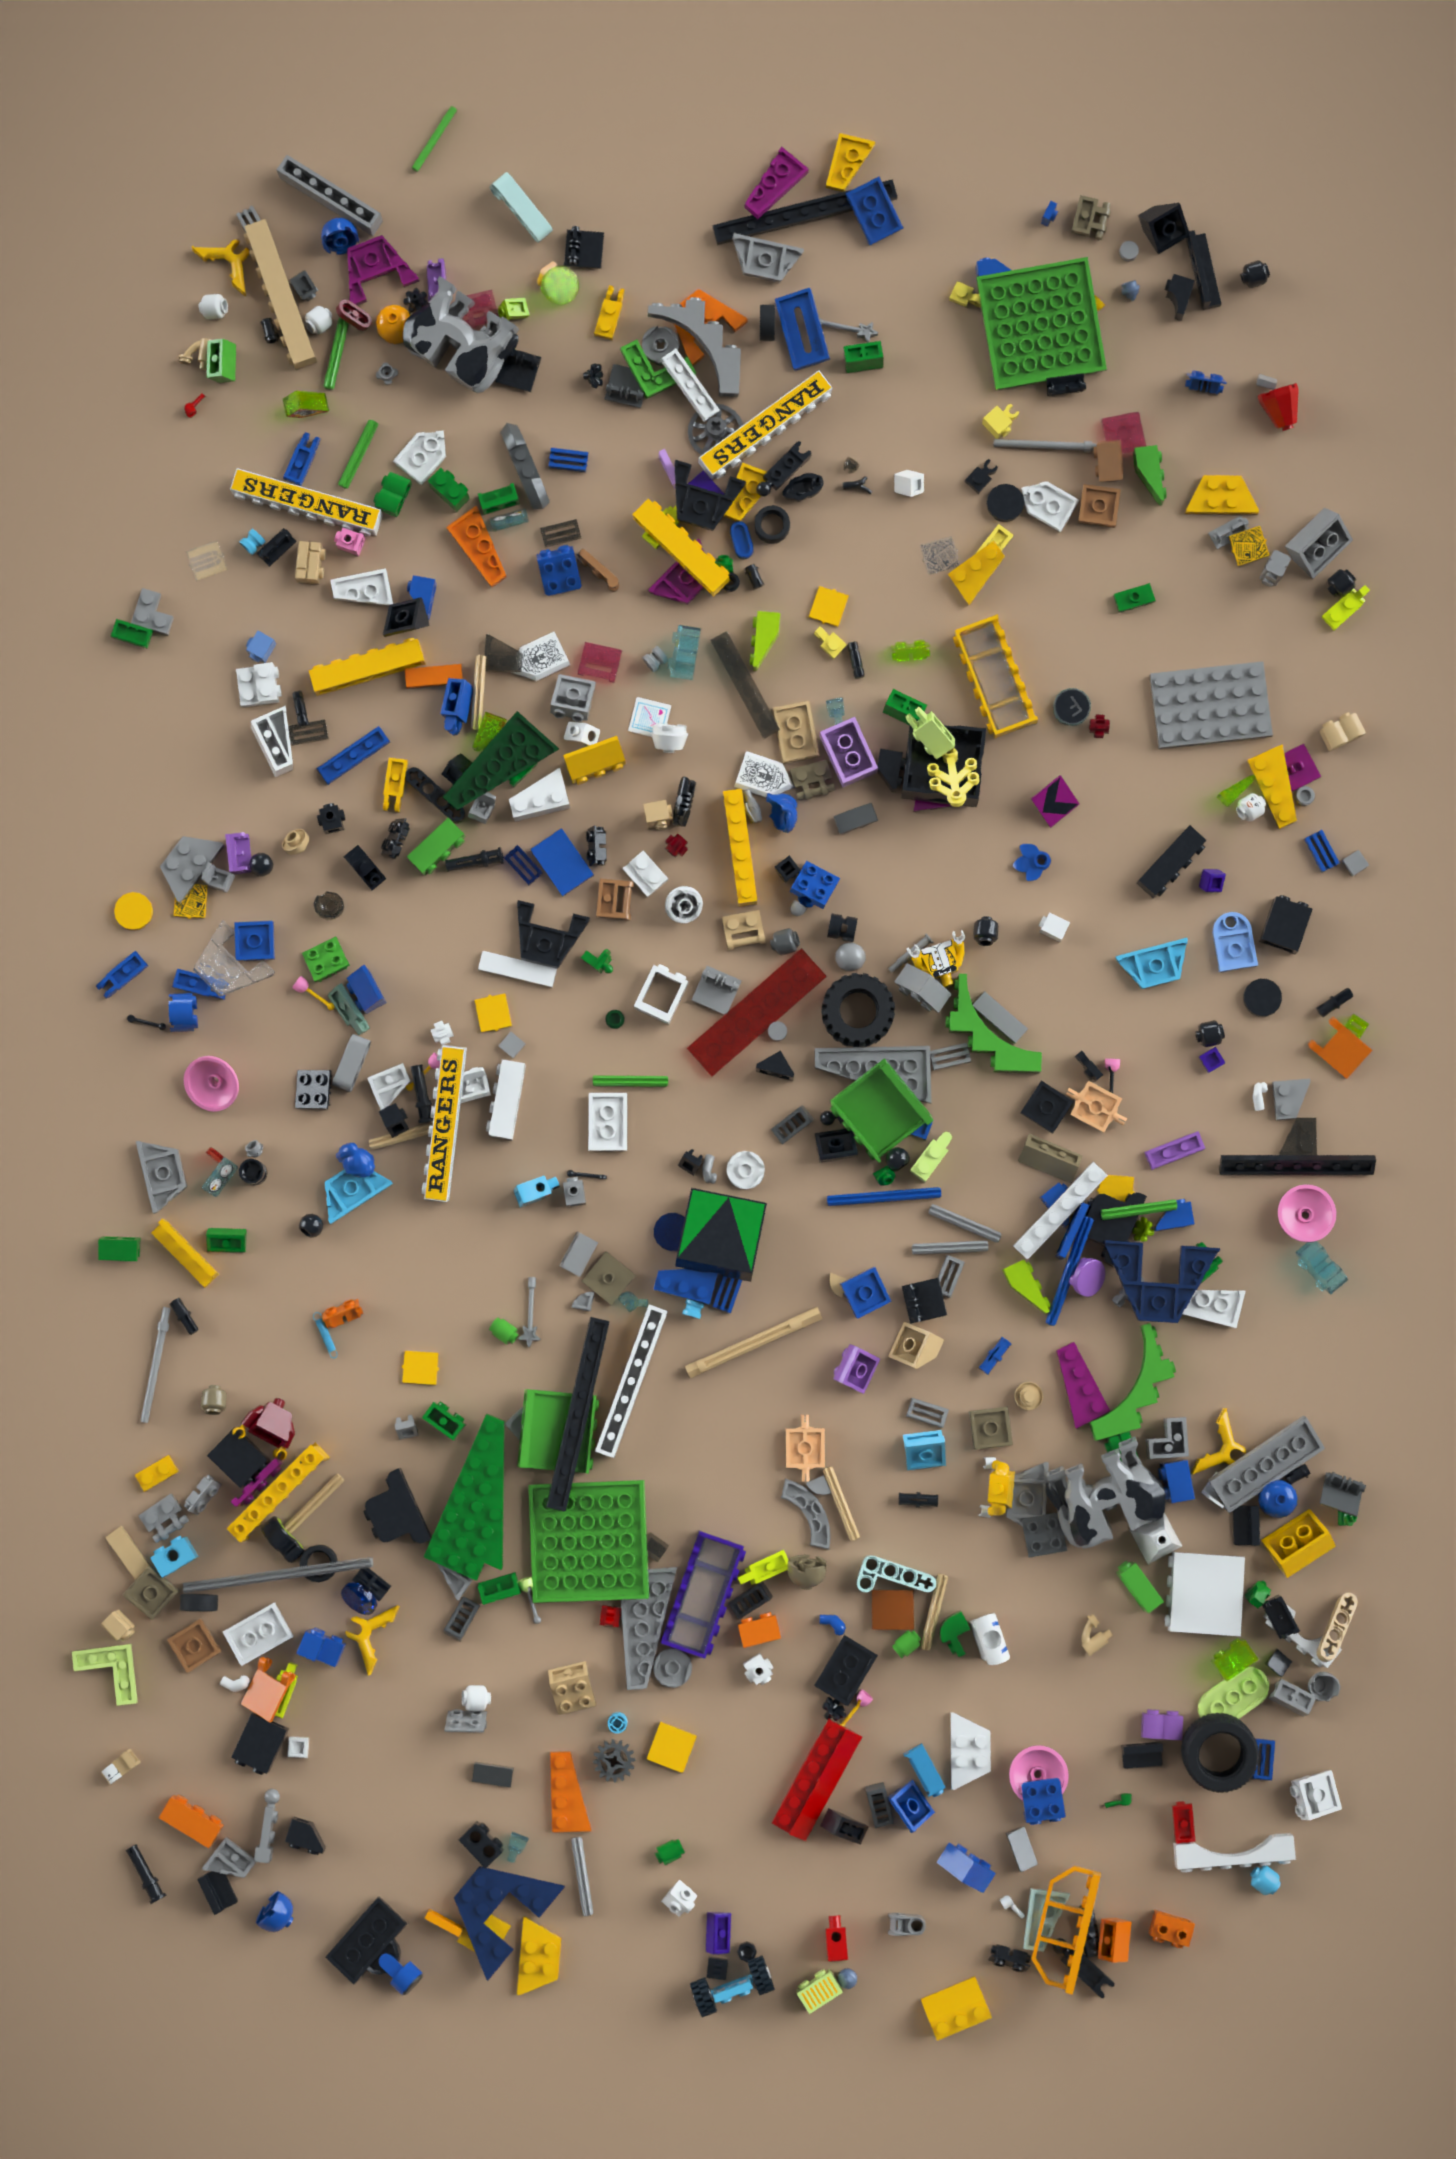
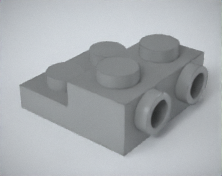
M559 674L550 705V713L556 718H564L566 716L571 717L575 722L587 721L596 682Z

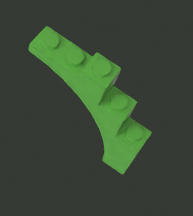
M959 974L958 979L954 978V990H957V998L954 997L953 1008L957 1009V1012L950 1011L949 1016H946L945 1028H949V1033H972V1036H968V1047L971 1048V1052L994 1053V1056L990 1058V1067H994V1072L1040 1074L1042 1052L1027 1051L1012 1046L998 1038L979 1018L971 1002L967 985V974Z
M1150 1323L1141 1325L1143 1360L1135 1385L1116 1408L1104 1416L1089 1422L1094 1441L1141 1428L1140 1423H1143L1140 1412H1136V1409L1158 1403L1159 1393L1157 1387H1153V1383L1174 1378V1373H1176L1173 1361L1170 1362L1169 1358L1161 1360L1163 1352L1161 1346L1156 1344L1157 1332L1154 1326L1151 1327Z

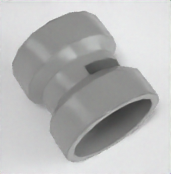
M658 646L653 648L650 654L642 657L652 672L658 670L661 664L669 661Z

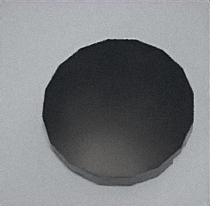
M998 485L988 494L987 510L998 521H1013L1023 511V494L1014 485Z
M1257 979L1246 987L1243 994V1002L1251 1014L1258 1017H1267L1279 1009L1282 1002V993L1274 981Z

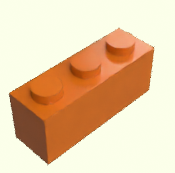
M179 1794L177 1796L173 1795L160 1814L159 1819L205 1847L210 1848L224 1827L221 1819L214 1815L208 1816L200 1806H192L187 1803L188 1800Z

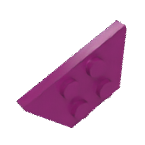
M698 538L696 541L702 546L701 540ZM676 561L648 589V592L688 605L704 587Z

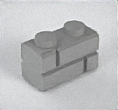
M1278 550L1273 551L1259 577L1264 585L1269 587L1277 586L1291 560L1290 556Z

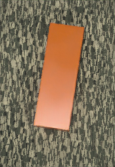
M461 664L405 669L407 689L447 685L448 678L463 679Z

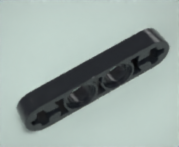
M412 767L407 770L406 780L438 810L454 823H460L464 820L466 814L463 807L458 809L461 810V817L456 816L453 818L454 814L450 809L448 812L445 811L450 808L451 805L449 803L445 806L438 805V798L444 796L446 792L419 768ZM418 772L417 776L423 781L420 787H417L419 782L416 779L411 780V773L416 774ZM426 784L434 786L432 793H424L423 788Z

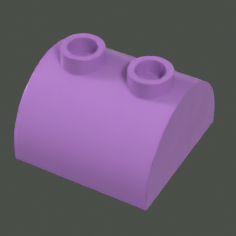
M849 1344L848 1348L842 1353L843 1359L840 1365L834 1370L835 1376L833 1379L864 1394L880 1359L859 1347Z

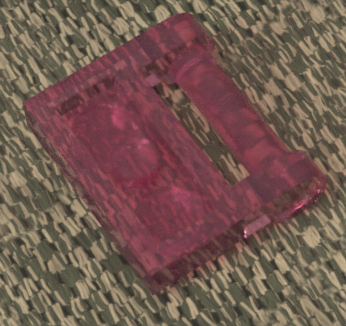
M585 642L578 675L584 676L585 674L607 679L609 682L615 683L622 650ZM590 663L612 668L610 673L586 667V664Z

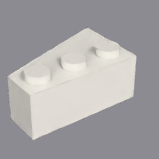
M286 706L251 720V729L274 776L277 777L293 770Z
M560 768L509 799L515 822L570 808Z

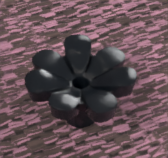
M414 288L413 292L407 291V298L403 301L404 305H409V312H413L415 308L419 310L422 306L428 304V301L424 299L427 297V294L424 291L420 293L418 288Z
M596 363L592 364L590 370L583 374V378L588 380L591 387L595 389L598 388V385H603V380L600 379L603 377L602 366Z
M828 1697L822 1705V1708L827 1711L824 1717L827 1720L828 1718H833L834 1721H838L840 1718L843 1719L846 1717V1713H844L845 1708L838 1706L840 1701L832 1700L831 1697Z

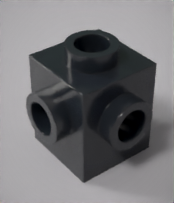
M334 803L323 805V808L319 809L320 815H317L319 826H323L325 834L345 830L343 821L346 818L343 809L340 810L339 806L334 805Z

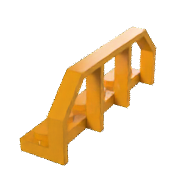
M1075 1865L1050 1879L1031 1958L1047 1985L1065 1989V1993L1071 1995L1074 1992L1101 1877L1100 1872ZM1074 1871L1092 1875V1877L1088 1876L1086 1888H1089L1088 1896H1083L1081 1907L1085 1909L1051 1901L1050 1896L1053 1884ZM1048 1905L1083 1915L1078 1917L1076 1927L1080 1928L1078 1936L1074 1935L1072 1944L1041 1935ZM1040 1941L1075 1950L1074 1955H1069L1067 1967L1071 1968L1069 1975L1065 1974L1063 1983L1050 1980L1036 1958Z

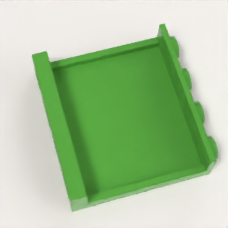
M885 1058L830 1100L832 1106L830 1109L836 1117L840 1116L844 1120L842 1122L844 1127L848 1131L852 1130L854 1132V1138L860 1146L864 1144L867 1148L866 1153L872 1160L876 1159L879 1163L881 1162L880 1157L924 1123L929 1125L934 1121L929 1111Z
M524 1390L517 1467L555 1469L572 1393ZM595 1395L592 1396L575 1472L589 1474V1470H592L593 1458L590 1457L591 1450H594L595 1439L592 1436L593 1431H596L597 1419H594L595 1411H598L599 1400H596Z

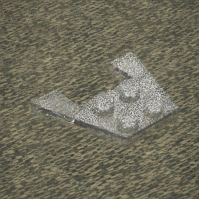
M224 920L220 922L219 927L193 969L219 997L272 977L275 973L264 960L248 972L222 946L235 934V931Z

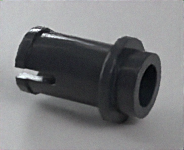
M272 318L263 319L261 325L265 334L264 340L268 344L277 342L279 335L275 331Z
M755 564L745 568V575H748L753 590L765 585L758 572L759 567H756Z
M1303 1464L1285 1475L1289 1484L1292 1485L1304 1477L1308 1478V1475L1311 1473L1306 1464Z

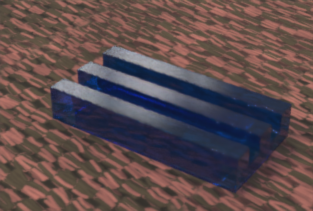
M518 845L503 857L528 886L543 874ZM517 851L537 872L536 875L515 854ZM512 856L532 877L530 880L510 860Z

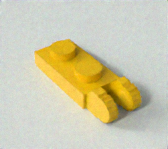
M611 285L608 287L606 299L603 301L594 336L613 340L625 289L621 288L618 292L617 302L612 301L611 297L614 292V286Z
M390 757L388 759L383 792L384 811H388L390 797H396L394 809L395 812H400L408 760Z

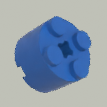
M192 993L169 994V999H172V1001H169V1023L174 1025V1027L170 1028V1032L194 1031V1028H198V1017L194 1015V1009H197L196 996H193Z

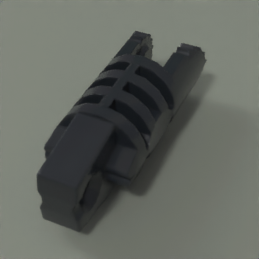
M685 776L680 780L673 815V824L681 827H686L691 813V803H693L692 798H694L696 786L695 781Z
M1094 1910L1092 1911L1084 1945L1086 1957L1098 1956L1099 1933Z

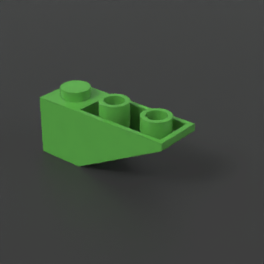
M1157 445L1136 447L1132 453L1135 472L1160 506L1163 504L1164 499L1167 498L1166 488L1162 486L1164 470L1160 469V462H1162L1161 451H1158Z

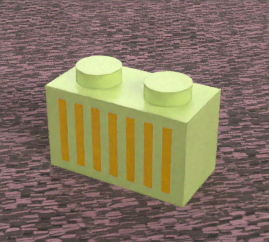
M830 1968L826 1971L825 1969L820 1970L814 1975L816 1978L811 1981L805 1980L798 1985L797 1995L809 2014L843 1993Z

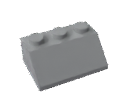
M1324 508L1285 547L1292 560L1314 579L1353 539L1340 515Z

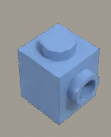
M257 630L254 637H251L246 644V650L250 654L249 658L258 663L259 661L266 663L276 646V642L271 637Z

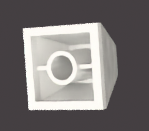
M1165 1513L1161 1519L1142 1525L1134 1531L1129 1529L1147 1564L1182 1547Z

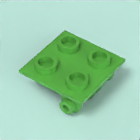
M336 936L302 953L314 982H322L321 980L328 978V975L332 977V973L336 975L337 971L347 970V967L350 966Z

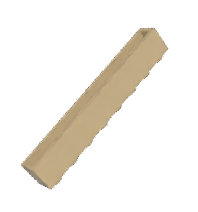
M266 219L244 226L246 233L243 235L247 245L251 244L253 250L249 252L253 262L257 261L259 267L256 268L259 279L263 278L265 284L262 285L265 296L269 295L271 302H268L271 313L275 312L277 316L274 322L277 330H282L283 336L280 338L283 347H288L289 353L286 355L290 365L294 364L297 370L317 363Z

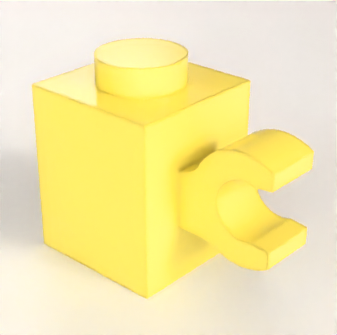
M1009 404L1004 411L996 406L983 418L982 424L996 439H999L1001 436L1004 438L1012 430L1011 420L1016 419L1019 415V411L1015 414L1009 413L1013 406L1012 404Z

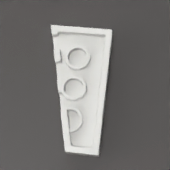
M1196 1290L1182 1314L1237 1328L1245 1291Z

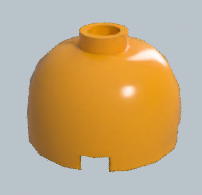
M400 305L384 307L380 310L376 320L379 336L389 344L403 343V329L406 320L411 316L410 313Z

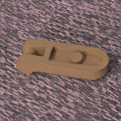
M581 549L577 554L579 557L577 559L578 562L584 567L588 566L591 568V573L599 580L602 578L608 584L610 591H617L619 589L618 578L585 549Z

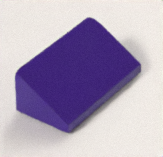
M707 1912L706 1952L710 1954L730 1953L731 1913Z

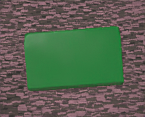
M208 1228L206 1233L207 1251L246 1252L247 1230Z

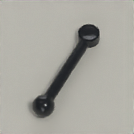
M133 1015L127 1017V1020L131 1023L135 1021L158 1027L160 1030L166 1029L164 1023L158 1024L138 1019Z
M573 1170L567 1171L568 1177L581 1176L607 1179V1175L580 1173Z

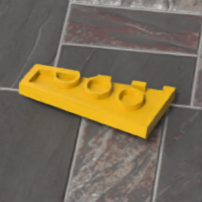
M1283 744L1248 759L1247 762L1278 828L1281 829L1297 822Z

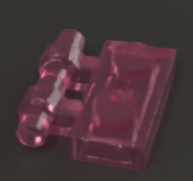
M492 289L466 295L475 302V305L469 308V312L464 316H468L469 320L464 321L472 328L488 323L487 313L497 309ZM483 312L485 314V316L474 318L473 316L475 314Z

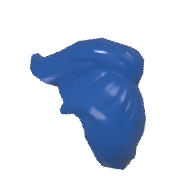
M767 793L766 801L772 805V814L769 817L773 820L777 830L789 833L797 822L796 800L788 794L772 795Z
M355 1143L344 1144L336 1153V1158L343 1164L346 1174L355 1177H367L374 1172L375 1159L373 1155L363 1148H358Z

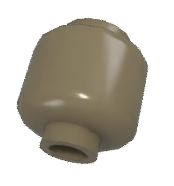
M210 1385L208 1389L202 1391L201 1408L206 1414L219 1415L225 1410L227 1393L220 1389V1386Z

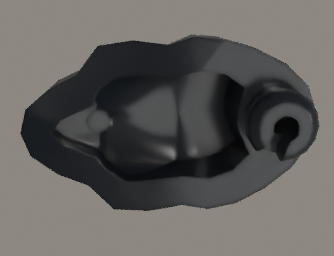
M805 473L795 477L784 488L783 496L788 500L798 502L806 498H812L821 491L824 484L823 478L813 473Z

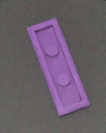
M1199 1131L1144 1153L1151 1170L1206 1148Z

